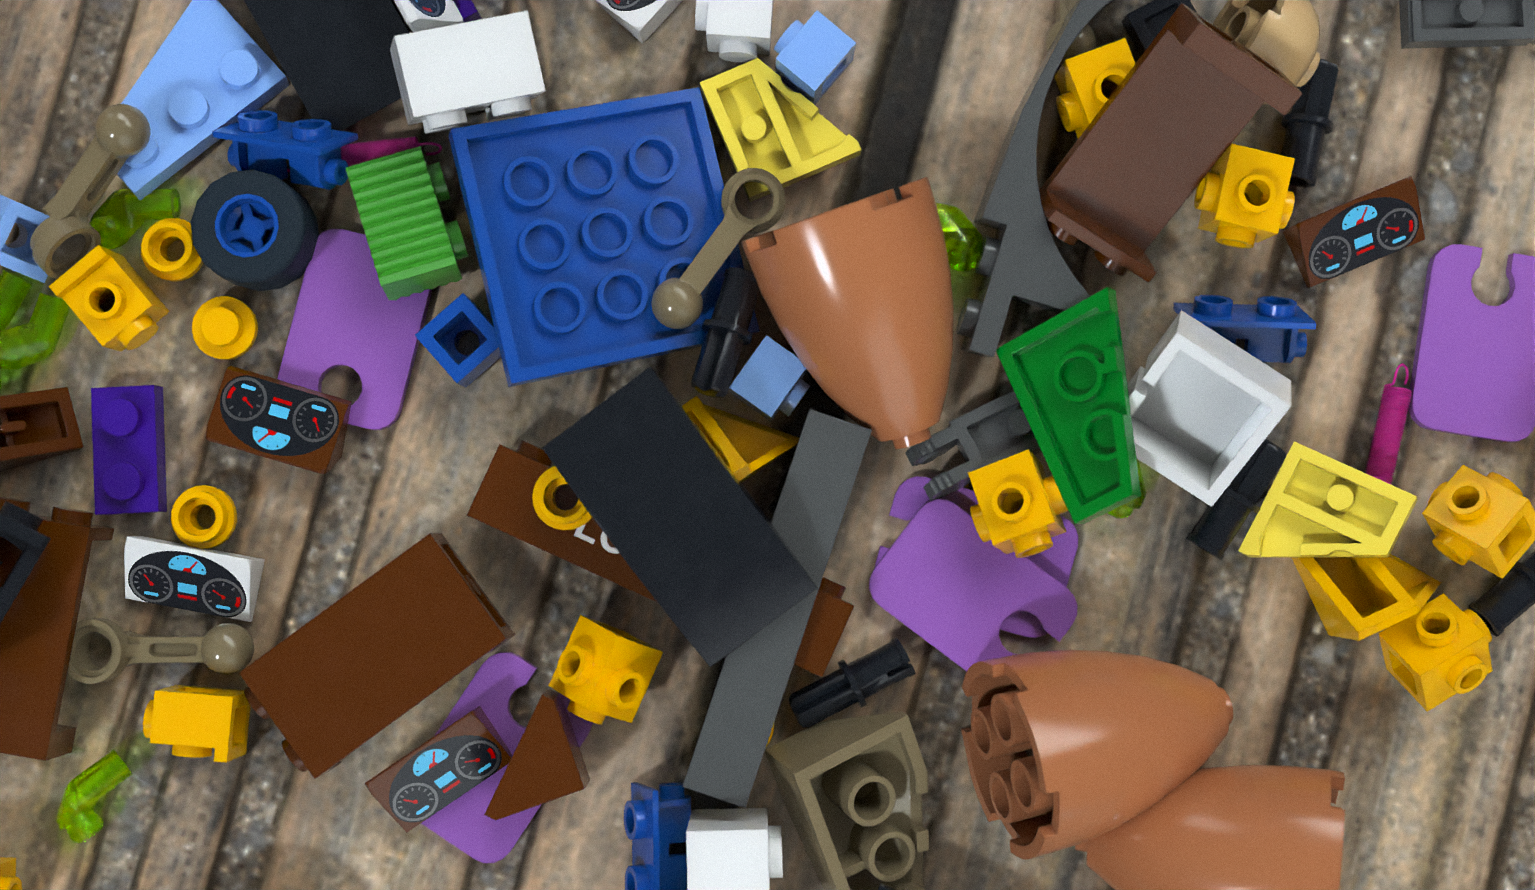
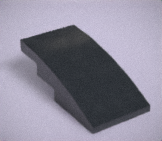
M244 0L313 119L329 121L331 129L342 131L401 99L390 47L394 36L410 32L393 0Z
M652 367L646 369L542 447L611 543L709 667L718 663L818 589L741 481L736 479L707 437L693 423Z

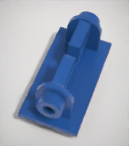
M266 110L240 113L238 115V122L212 131L214 138L232 141L227 156L230 165L236 167L237 171L257 170L275 175L283 180L288 178L286 161L288 159L291 183L327 190L333 189L336 185H343L347 181L348 175L345 167L349 166L345 160L341 159V147L358 140V133L331 129V123L326 120L304 119L291 123L279 121L277 113Z
M1198 295L1194 297V303H1174L1173 309L1177 314L1181 310L1233 344H1236V339H1245L1244 351L1261 362L1291 363L1294 357H1304L1307 350V337L1305 332H1298V330L1316 329V322L1297 306V302L1285 297L1264 296L1258 298L1257 305L1233 304L1232 299L1219 295Z
M638 782L631 783V800L627 801L624 807L625 832L627 837L632 840V866H628L625 872V890H687V853L669 854V844L686 842V830L691 815V796L685 795V787H682L683 783L659 784V790Z

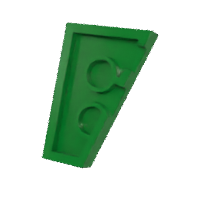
M1106 287L996 349V353L1074 524H1085L1141 496L1116 290Z

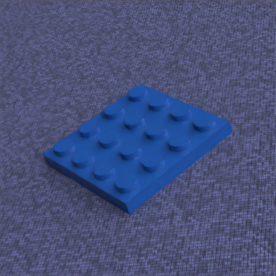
M700 87L450 129V145L508 387L702 347L706 332L702 329V324L705 319H711L724 280L725 269H729V267L744 269L738 244L702 291L703 309L700 317L694 324L683 329L668 328L656 319L651 304L655 289L667 279L680 278L724 218L721 207L724 184ZM755 310L748 329L752 336L760 331Z

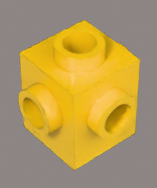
M1126 38L1066 59L1055 75V80L1061 95L1056 97L1060 119L1068 132H1076L1078 139L1135 65Z
M1231 144L1197 186L1194 207L1195 209L1202 210L1198 229L1216 233L1215 241L1220 244L1245 249L1253 248L1255 242L1259 243L1277 235L1279 229H1284L1288 224L1294 207L1295 195L1294 192L1288 191L1295 158Z
M1029 449L968 472L978 504L970 506V512L975 528L984 543L991 540L993 546L1005 554L1014 552L1016 558H1024L1051 548L1053 546L1051 538L1067 532L1060 515L1069 511L1053 475L1046 477L1041 461Z
M1462 465L1449 481L1440 484L1434 490L1426 509L1422 512L1435 535L1432 543L1442 554L1460 565H1465L1470 560L1502 579L1535 541V511L1530 500L1523 496L1521 490L1514 483L1495 472H1490L1487 476H1484Z
M1444 593L1425 604L1418 614L1378 633L1386 669L1427 712L1457 693L1464 694L1472 691L1482 683L1487 674L1493 671L1488 644L1492 641V636L1488 627L1473 610L1466 609L1462 611Z
M580 615L565 650L559 657L556 670L548 686L570 699L567 710L580 718L600 725L603 724L606 716L632 723L663 651L625 630Z

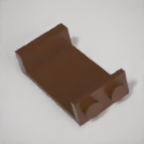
M1181 3L1039 190L1041 205L1047 217L1046 221L1049 231L1069 245L1074 246L1078 240L1095 249L1093 254L1096 259L1115 274L1124 276L1129 270L1149 283L1157 272L1145 254V250L1264 102L1283 115H1286L1303 93L1280 70Z
M0 497V510L5 501H8L28 512L30 511L31 502ZM53 507L51 517L36 515L44 519L37 531L49 536L51 540L0 624V753L44 761L72 753L76 727L58 724L86 572L92 541L112 540L114 528L92 524L94 514L92 512ZM0 537V561L3 562L0 566V587H2L22 553L19 548L3 537Z
M430 533L243 669L239 674L248 685L244 689V694L251 707L263 719L268 720L271 718L285 737L282 741V748L288 759L300 771L306 772L309 770L314 779L334 769L341 763L342 759L485 654L496 650L515 636V634L443 534Z

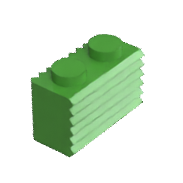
M421 146L345 167L378 279L389 300L409 297L413 293H421L426 289L446 286L450 282H458L463 279L457 260L469 257L458 220L445 223L439 202L451 199L439 162L427 165Z

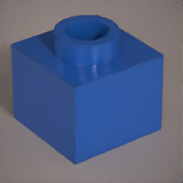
M464 293L415 334L416 338L453 380L465 388L501 357L493 323L475 302ZM466 333H476L479 338V347L470 355L462 354L459 350L460 338Z

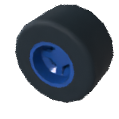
M257 170L230 172L212 182L197 200L191 219L193 245L204 265L221 278L235 285L256 291L281 289L299 279L305 272L308 263L312 260L319 236L317 217L307 199L277 176ZM269 230L268 237L265 239V241H263V238L266 236V233Z

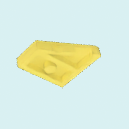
M759 58L700 82L701 91L736 172L748 168L763 169L773 174L780 181L783 188L861 155L862 149L854 137L850 134L846 136L819 113L818 107L801 93L793 92L782 82L781 77ZM748 182L743 184L749 202L771 194L761 183Z
M1293 442L1260 507V511L1256 515L1238 551L1250 558L1389 557L1418 499L1417 496L1297 442Z

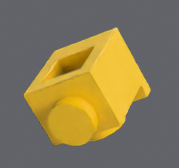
M97 245L49 285L54 294L61 297L103 347L120 352L124 349L133 350L150 340L158 331L159 327L156 323L170 312L123 255L100 245ZM114 294V306L109 311L104 312L100 305Z
M185 685L155 690L154 699L150 700L146 706L143 718V733L146 738H150V743L172 745L171 754L174 756L190 758L212 756V749L215 748L214 762L227 763L246 754L251 705L245 697L244 690Z

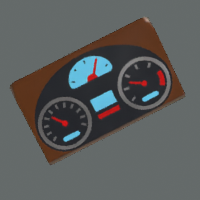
M1411 176L1299 222L1283 231L1307 289L1425 240L1417 189Z
M229 366L225 371L207 424L205 439L312 472L326 474L342 458L352 401Z
M479 706L364 784L371 795L407 833L508 765L513 755Z

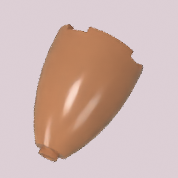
M928 177L900 186L899 190L902 199L897 200L894 188L741 242L760 292L779 329L800 362L822 390L851 420L859 426L871 429V435L879 442L892 440L895 449L907 448L932 437L929 427L940 421L951 370L954 324L951 272L944 232Z
M1069 649L1029 652L988 659L972 664L966 672L962 684L965 695L967 697L972 696L971 727L962 728L961 731L970 776L977 797L988 822L1000 819L1013 838L1009 840L1010 852L1025 860L1084 843L1116 829L1154 806L1207 762L1226 737L1229 724L1233 720V706L1228 694L1210 678L1176 664L1146 656L1112 651ZM1032 749L1034 755L1028 756L1025 751Z
M1235 765L1201 768L1142 814L1116 829L1075 845V850L1087 852V866L1114 890H1339L1345 810H1342V807L1331 806V803L1336 804L1338 791H1343L1344 772L1288 765Z

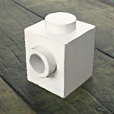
M696 0L695 30L706 31L708 52H719V57L723 60L745 63L756 59L757 55L770 56L774 0Z

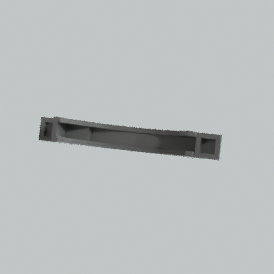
M1077 0L1065 17L1055 40L1048 49L1012 117L974 219V223L997 229L995 238L986 236L982 242L974 272L983 275V279L976 300L967 297L958 320L956 334L965 336L961 348L963 351L983 357L995 356L1011 300L1059 314L1090 297L1065 263L1049 231L1041 205L1037 181L1036 149L1044 101L1060 62L1085 25L1097 13L1115 0Z

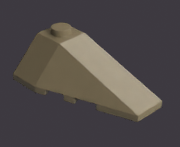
M900 711L821 721L765 749V754L786 809L824 890H877L880 883L895 890H926L924 888L923 852L929 851V830L923 826L922 794L928 793V771L906 713Z

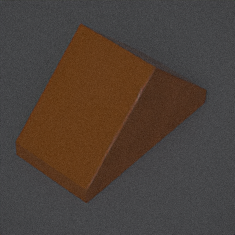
M68 387L0 396V472L77 451L84 447Z
M548 689L542 694L484 814L485 816L499 820L583 790L589 783L590 777L560 693Z

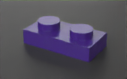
M141 385L91 388L95 515L167 512L163 387Z

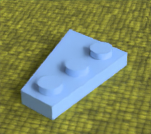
M218 0L191 1L121 103L131 105L140 110L146 116L151 129L147 146L140 153L128 157L117 173V176L140 201L216 143L220 138H214L212 131L238 122V115L240 113L258 110L289 86L286 75Z

